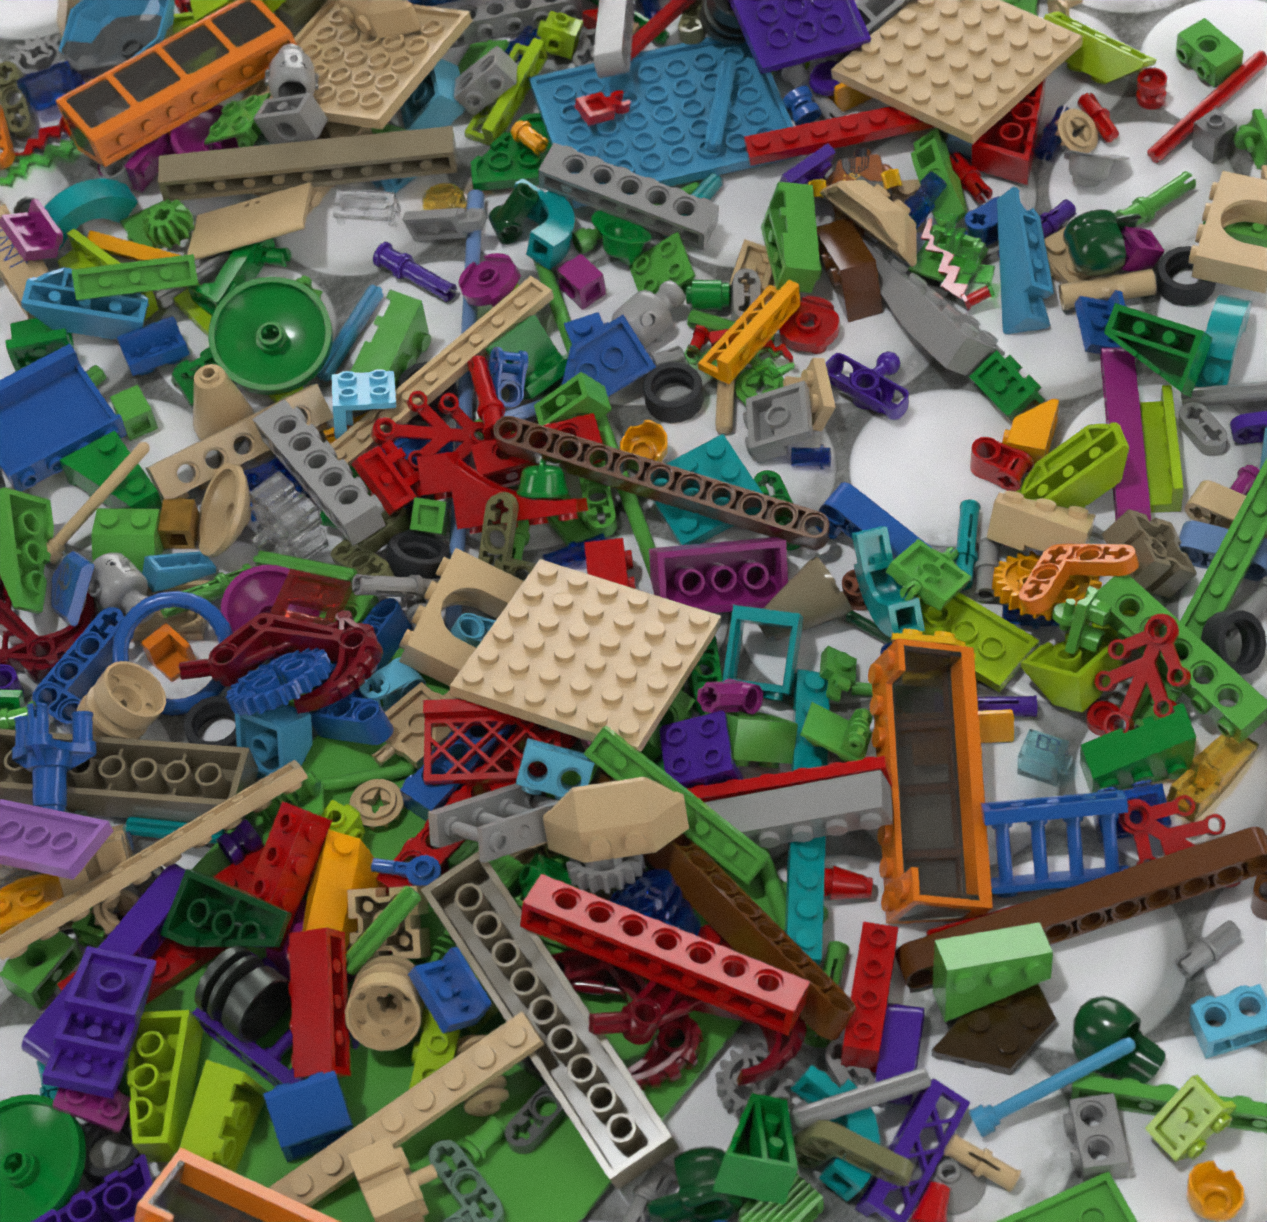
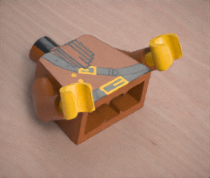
M867 148L856 149L852 158L840 159L837 162L835 171L826 180L816 179L808 182V185H813L814 197L818 196L819 198H824L820 192L825 187L839 181L865 180L873 187L878 183L888 192V188L893 189L902 186L899 170L893 169L889 164H882L880 155H871V151ZM833 207L835 216L843 215Z

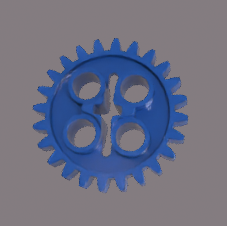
M307 648L301 653L299 650H296L294 653H286L277 659H271L269 664L259 665V669L249 671L246 676L239 678V683L231 685V690L226 692V699L234 714L239 713L242 716L247 713L248 716H251L257 711L259 714H262L264 711L274 710L282 704L287 705L291 699H300L302 693L311 692L313 687L322 684L321 680L329 677L328 673L332 672L331 668L333 666L324 649L319 650V648L310 650V648Z

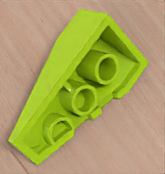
M1126 610L1122 612V614L1127 617H1132L1137 614L1136 612L1131 610ZM1092 623V627L1105 632L1103 642L1097 652L1081 647L1078 648L1074 655L1066 652L1068 632L1065 634L1064 641L1056 645L1047 642L1039 646L1021 662V668L1053 705L1075 712H1083L1102 695L1104 691H1100L1095 686V676L1100 671L1114 670L1124 662L1111 658L1108 653L1109 644L1113 640L1119 639L1117 631L1109 624L1100 626ZM1122 644L1116 648V654L1120 656L1124 652ZM1108 675L1102 680L1104 687H1107L1110 683Z

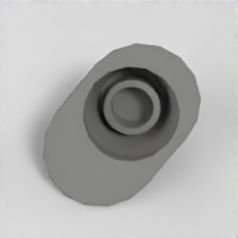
M1064 150L1065 153L1069 154V174L1072 175L1073 182L1086 187H1095L1101 182L1106 181L1116 160L1130 159V157L1120 155L1090 154Z

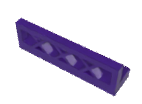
M935 1078L931 1079V1085L925 1090L919 1091L888 1147L889 1150L908 1160L917 1158L922 1173L920 1178L910 1181L908 1186H898L873 1175L855 1210L866 1217L876 1212L890 1222H907L940 1161L949 1140L955 1133L971 1102ZM940 1096L957 1106L952 1118L940 1120L936 1108V1103ZM929 1116H931L932 1122L926 1123ZM942 1125H947L945 1131L943 1132ZM934 1127L938 1144L934 1149L923 1151L919 1135L922 1130ZM914 1146L916 1153L909 1154ZM931 1155L927 1163L925 1156ZM915 1186L912 1193L910 1194L908 1187ZM901 1189L905 1206L900 1214L883 1204L890 1191Z

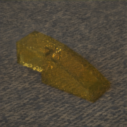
M1221 734L1193 759L1190 769L1170 786L1165 803L1171 802L1181 795L1190 796L1195 802V810L1191 815L1184 818L1190 822H1195L1234 781L1258 750L1259 744L1248 737L1239 744L1232 737L1227 738ZM1180 800L1178 802V809L1186 813L1189 810L1188 802Z

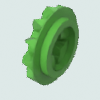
M754 367L748 369L736 381L735 391L737 399H740L746 407V398L759 395L756 393V390L761 386V382L765 386L762 393L784 387V378L772 368Z

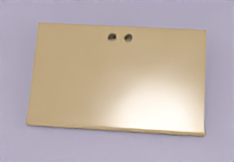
M309 182L197 215L187 255L194 254V259L198 260L305 229L313 188L311 183Z

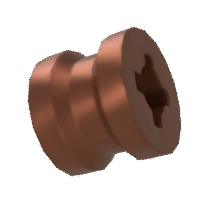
M850 570L842 579L843 593L852 610H865L867 607L862 594L856 593L860 592L855 570Z

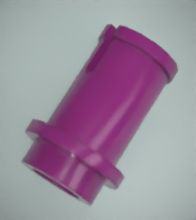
M1253 465L1241 467L1237 472L1238 477L1229 489L1247 496L1260 470Z

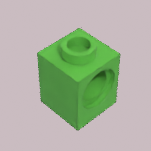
M138 385L110 397L116 415L120 414L130 441L158 429L152 409Z
M414 497L410 530L446 536L451 504L444 501Z

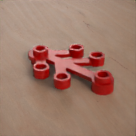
M414 391L407 400V406L411 411L417 412L430 427L396 424L392 419L382 417L377 419L372 426V439L379 445H383L390 439L394 441L395 438L431 440L421 450H414L409 454L407 461L415 472L419 471L418 465L413 464L411 458L436 454L449 442L462 443L453 452H459V458L463 460L472 452L471 445L479 444L486 440H478L474 435L475 432L483 434L484 423L480 421L473 422L458 406L459 400L452 393L444 394L438 403V407L443 414L450 415L461 429L450 428L427 404L426 394L422 391ZM419 398L423 404L415 405L412 399ZM443 401H451L454 407H446ZM381 425H387V426H389L390 429H391V432H389V433L383 432V431L380 429V426H381Z
M1156 614L1147 621L1144 631L1124 640L1115 639L1109 644L1108 653L1110 657L1119 661L1127 660L1132 650L1146 645L1147 647L1142 658L1111 671H1100L1095 676L1094 683L1096 688L1104 692L1114 691L1118 683L1133 677L1120 710L1111 712L1104 720L1103 727L1106 734L1117 730L1118 724L1122 720L1126 723L1124 733L1134 729L1132 717L1147 684L1154 701L1153 711L1155 715L1162 718L1175 713L1173 706H1176V703L1168 698L1156 665L1160 652H1162L1168 667L1167 680L1171 685L1185 687L1191 680V674L1187 668L1182 667L1174 642L1178 637L1179 627L1176 620L1170 615ZM1165 625L1167 633L1164 637H1160L1159 629ZM1122 644L1124 652L1117 656L1116 648ZM1181 670L1183 679L1180 682H1176L1175 674ZM1108 675L1110 677V684L1104 687L1102 680ZM1167 702L1169 704V711L1166 714H1162L1161 706Z
M1181 795L1171 802L1149 806L1145 801L1139 799L1127 801L1128 812L1119 813L1118 817L1121 828L1134 837L1139 857L1136 865L1142 864L1144 860L1151 861L1157 859L1152 855L1148 834L1160 840L1163 855L1165 856L1195 846V844L1186 840L1187 838L1204 834L1216 836L1221 834L1226 827L1224 818L1219 814H1211L1201 821L1167 828L1156 821V819L1174 814L1179 817L1191 815L1195 810V802L1188 795ZM1180 800H1185L1189 804V810L1186 813L1178 809V802ZM1132 811H1137L1141 815V821L1138 824H1134L1130 820V813ZM1211 818L1219 822V829L1217 831L1210 830L1208 826ZM1242 881L1225 886L1224 888L1235 887Z

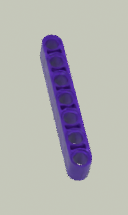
M176 863L166 867L98 949L150 959L167 938L160 934L186 869ZM74 977L31 1026L22 1040V1051L44 1065L47 1064L54 1048L53 1037L65 1011L64 1000Z

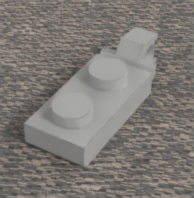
M465 208L407 211L404 213L402 220L414 241L466 238L468 233L475 230H483L487 215L484 209L470 208L467 211Z

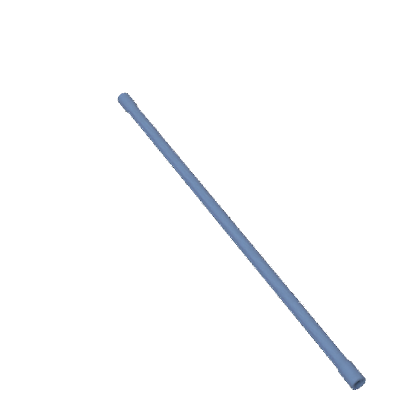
M480 190L469 191L467 193L466 211L470 208L484 209L485 194ZM475 230L466 236L465 268L474 261L476 265L480 263L482 230ZM464 297L461 334L477 322L478 306L468 304ZM468 371L458 379L457 398L459 400L458 406L472 420L474 385L471 373ZM456 423V429H461V427ZM455 442V450L462 444L461 442ZM470 454L462 460L469 466ZM453 498L449 559L455 548L465 552L466 528L457 529ZM462 605L446 608L445 626L448 630L452 628L457 619L462 615Z

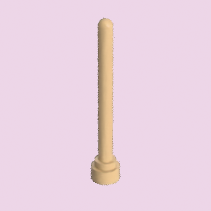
M140 442L57 535L48 540V543L46 542L47 551L51 553L50 563L55 565L64 556L62 552L66 549L64 545L145 457L150 450L148 443Z

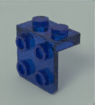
M68 60L62 63H55L51 67L36 73H29L16 81L18 89L36 111L56 106V99L85 84L81 74L75 71Z

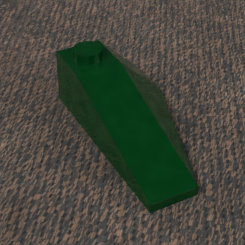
M186 868L160 935L188 947H234L238 945L242 947H279L292 913L213 876Z

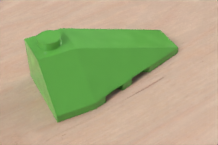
M3 487L0 489V576L14 609L40 614L43 612L47 585L44 569L45 564L50 562L51 553L47 551L46 542L48 543V540L52 539L54 535L51 501Z

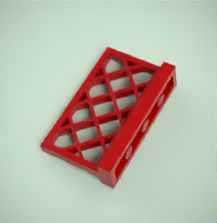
M463 699L423 700V714L425 717L423 782L425 785L516 782L519 767L514 772H505L498 764L510 752L521 761L523 755L515 748L527 736L533 740L543 742L532 732L539 724ZM515 724L522 732L509 744L498 732L506 725ZM472 726H482L488 733L475 745L464 733ZM448 727L454 734L440 746L432 738V728ZM554 730V733L545 743H554V745L562 747V732ZM494 737L505 748L491 760L481 749ZM460 738L471 749L457 761L447 750ZM432 746H433L435 749H437L433 754H432ZM475 754L479 755L488 764L480 773H470L463 767ZM441 755L454 765L445 774H432V764ZM532 763L528 766V769L531 770L529 772L534 776H542L547 772V770L539 771Z

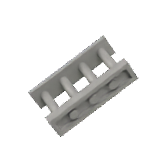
M514 783L428 811L431 845L441 848L465 839L475 841L479 845L480 862L486 863L547 842L543 815L551 810L559 800L546 797V792H542L541 795L526 793L521 790L522 786Z

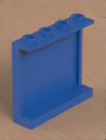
M71 344L0 380V469L14 490L21 492L32 488L38 482L53 474L62 472L63 468L59 461L60 459L114 430L120 439L127 436L121 415H116L80 365L76 351Z

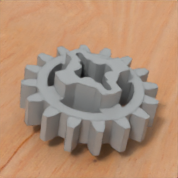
M39 35L32 42L29 39H25L26 45H16L17 52H10L9 54L11 57L9 61L22 71L25 83L28 84L30 89L35 84H39L40 88H44L47 82L54 85L55 78L63 79L62 72L69 71L68 63L58 53L61 44L60 39L57 38L52 41L49 35L44 40H41Z
M643 854L583 863L569 857V862H566L571 885H578L580 890L590 888L593 894L604 889L605 893H609L613 887L622 890L626 883L634 884L635 877L642 876V869L645 868Z
M747 1043L743 1044V1053L738 1054L733 1049L730 1050L731 1061L722 1059L720 1067L723 1072H716L715 1074L716 1083L719 1084L716 1086L717 1096L723 1098L722 1105L725 1110L733 1106L735 1118H738L743 1113L751 1093L770 1096L771 1092H774L771 1097L787 1099L788 1105L791 1103L789 1093H793L790 1089L794 1084L792 1080L794 1079L793 1067L786 1066L782 1070L776 1071L767 1079L759 1081V1090L756 1089L753 1083L738 1086L736 1082L740 1071H737L740 1068L753 1067L768 1057V1052L763 1051L762 1043L757 1044L756 1050H750Z

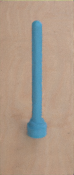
M1124 1038L995 1106L989 1104L984 1107L981 1104L969 1110L977 1130L982 1137L996 1131L995 1127L1001 1124V1119L1132 1052L1135 1049V1042L1131 1038Z

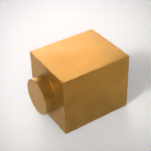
M163 499L158 533L164 549H196L199 511L194 499Z

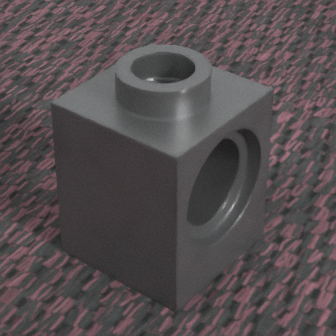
M1213 109L1194 122L1192 148L1210 163H1215L1235 149L1233 138L1237 132V123L1219 109Z

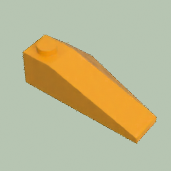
M328 830L310 877L302 931L328 927L345 932L346 949L350 944V933L357 932L358 919H349L347 890L379 888L376 880L378 872L371 871L372 860L375 857L361 839Z

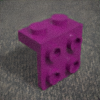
M168 132L139 148L124 165L133 189L143 192L158 174L159 156L175 153L171 146ZM99 164L97 166L98 173L102 175L100 171L101 164Z

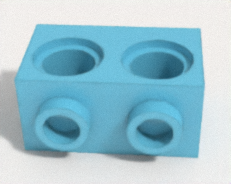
M528 738L517 774L516 784L522 786L521 790L526 793L541 795L542 792L555 795L556 800H560L573 787L589 784L594 762L587 758L584 753ZM539 761L544 763L548 770L542 776H534L529 772L528 766L532 762ZM567 771H576L581 776V780L576 785H567L562 781V775Z
M1261 984L1251 987L1242 985L1234 988L1228 994L1218 997L1205 996L1191 1005L1189 1023L1205 1059L1267 1040V997ZM1251 1010L1257 1015L1246 1016L1241 1011ZM1210 1020H1215L1220 1022L1222 1025L1219 1027H1213L1207 1024L1206 1022Z

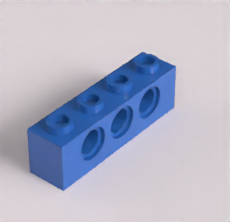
M506 725L498 734L507 741L514 733L516 725ZM472 726L464 735L476 745L482 739L477 737L486 735L488 731L482 726ZM452 731L449 733L447 740L454 734ZM493 737L481 751L490 758L500 742ZM459 738L447 752L457 760L462 758L471 748ZM475 754L463 767L472 773L477 767L483 766L486 762L479 755ZM441 755L432 764V774H445L454 765ZM423 765L415 774L410 775L404 781L400 791L405 808L424 821H427L429 818L428 811L444 807L450 795L454 791L460 790L465 784L425 785L423 782Z

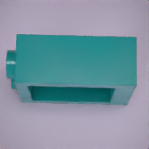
M733 605L722 682L726 679H734L759 685L763 691V699L783 701V696L792 697L804 617L799 613ZM744 623L791 629L783 685L736 679Z

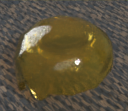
M441 182L425 191L422 198L423 210L465 208L466 210L467 200L463 190L457 185Z

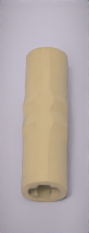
M1152 269L1123 274H1111L1105 277L1097 276L1088 280L1059 284V298L1062 310L1075 309L1074 303L1079 296L1108 301L1115 290L1122 291L1124 300L1156 295L1154 272Z

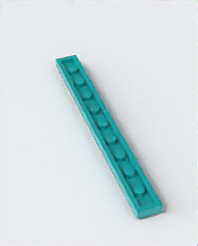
M797 669L795 674L793 722L798 723L791 771L798 768H814L828 765V749L816 747L810 744L806 738L800 736L811 702L829 710L830 699L826 697L828 680L819 677L820 672ZM826 836L816 837L807 842H788L785 933L818 966L822 961Z

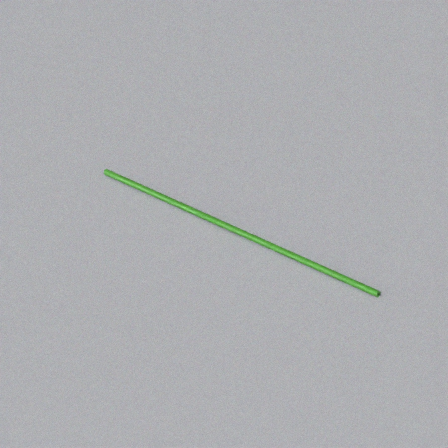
M533 260L541 283L552 289L554 298L549 302V306L566 352L569 354L571 344L566 335L564 323L571 321L555 275L552 268L548 270ZM604 415L596 421L602 443L619 449L607 415ZM624 471L622 475L629 477L628 471ZM617 489L650 577L649 548H656L637 496ZM700 665L696 666V671L703 675ZM761 847L765 852H767L770 855L768 848ZM770 857L759 871V876L777 925L785 932L786 895L773 860Z

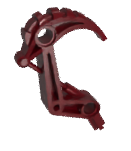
M0 576V635L2 636L0 664L10 665L15 670L25 672L34 681H37L38 678L44 679L98 615L97 602L94 597L87 591L86 603L76 627L69 625L62 630L38 636L11 610L12 602ZM8 642L14 647L8 649Z
M340 611L335 616L336 622L326 626L271 613H261L210 651L209 658L179 662L180 678L185 680L212 676L215 682L219 681L221 685L231 687V685L239 683L238 679L246 676L247 672L256 670L265 661L276 657L275 653L288 654L294 653L296 650H299L301 653L307 648H310V650L319 648V650L324 649L330 661L337 662L336 668L329 679L320 687L310 693L301 695L300 699H294V705L299 714L329 706L352 694L355 689L360 688L365 683V679H369L376 671L377 665L382 659L383 649L377 641L373 626L365 623H356L350 611Z
M576 949L551 954L576 993L581 992L604 996L605 993L618 994L629 1004L646 986L640 975ZM690 1013L659 1027L654 1034L656 1039L649 1051L637 1063L627 1068L642 1091L647 1087L651 1089L662 1087L661 1083L664 1081L673 1083L682 1078L680 1073L682 1069L691 1070L697 1065V1057L701 1048L700 1042L704 1041L698 1024L691 1019ZM678 1039L684 1041L680 1047H668L671 1041Z
M652 980L633 1001L623 1006L620 1012L590 1013L588 1015V1031L592 1035L622 1033L628 1042L635 1045L647 1044L651 1041L659 1027L689 1014L690 1010L757 1024L766 1039L768 1057L753 1067L741 1069L736 1079L738 1086L767 1079L776 1071L786 1067L800 1051L807 1034V1024L800 1016L789 1036Z

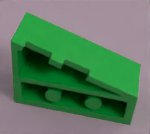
M1117 303L1114 304L1104 331L1105 335L1191 399L1213 339L1205 331Z
M114 430L59 461L68 483L85 490L91 497L130 454V451ZM139 464L103 502L109 508L159 509L161 513L162 501L158 490Z
M1184 703L1173 706L1175 713L1158 720H1154L1152 715L1142 719L1143 726L1126 733L1120 728L1081 744L1079 763L1090 793L1116 791L1132 787L1143 788L1151 785L1153 782L1166 779L1177 780L1185 777L1187 774H1191L1196 734Z
M751 1093L737 1129L724 1155L712 1191L753 1198L761 1202L785 1204L798 1170L787 1099Z

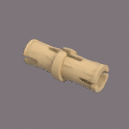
M953 1134L943 1153L945 1156H949L972 1169L971 1174L978 1178L982 1175L1009 1192L1014 1188L1021 1174L1019 1169H1015L992 1156L993 1151L987 1148L982 1150L960 1138L957 1134Z

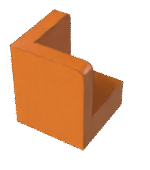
M167 623L163 624L141 642L148 661L171 682L180 677L179 662L196 660L191 645Z

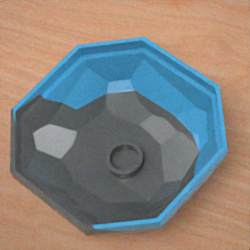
M82 0L70 11L58 53L80 76L98 77L173 35L175 1Z

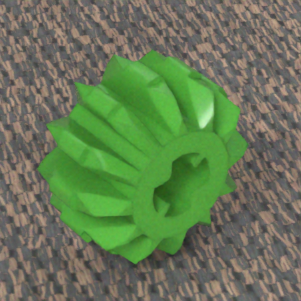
M166 199L161 205L157 203L154 209L147 210L148 216L142 219L144 234L159 249L166 247L170 250L175 244L180 246L183 239L190 238L188 233L195 229L192 213L178 199L172 202Z

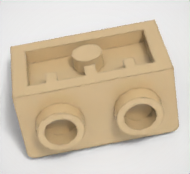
M813 357L807 369L803 370L801 378L786 376L783 380V386L801 381L806 382L809 387L813 430L823 431L836 406L825 359Z

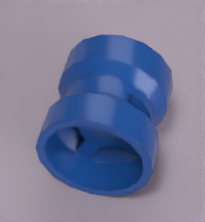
M808 86L797 87L788 92L783 98L784 105L793 113L792 120L796 126L815 122L822 114L819 105L813 102V94Z

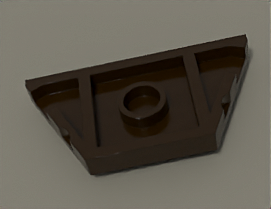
M1036 984L964 1014L932 1048V1056L942 1061L943 1057L964 1061L965 1066L974 1068L985 1067L993 1072L1011 1075L1055 1027L1056 1017L1039 984Z

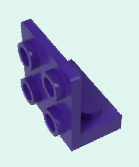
M724 711L660 727L664 771L686 789L696 785H712L724 783L731 779H743V775L732 758L727 715Z

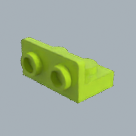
M1193 1075L1144 1129L1175 1162L1189 1158L1194 1160L1207 1149L1208 1144L1205 1141L1213 1133H1220L1231 1123L1232 1118L1230 1114L1237 1106L1232 1101L1223 1102L1199 1075Z

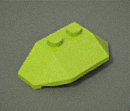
M1059 11L1048 13L1044 16L1045 20L1082 35V46L1064 62L1067 63L1066 67L1070 70L1085 72L1091 75V80L1097 83L1107 84L1108 82L1117 81L1156 64V58L1140 52Z
M1117 422L1087 425L1037 461L1025 478L1021 489L1016 492L1023 494L1025 499L1034 501L1040 498L1054 501L1056 506L1068 509L1070 506L1085 508L1122 481L1129 446L1120 425Z

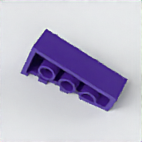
M145 1153L133 1160V1166L121 1173H118L117 1170L104 1177L105 1182L88 1193H85L84 1190L71 1197L72 1201L58 1211L51 1209L31 1222H134L137 1204L156 1180ZM159 1188L148 1204L155 1206L160 1197Z

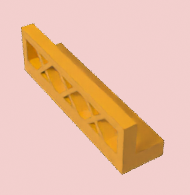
M788 280L780 290H776V287L769 285L698 362V370L730 384L800 306L799 284ZM715 359H717V367L711 364Z

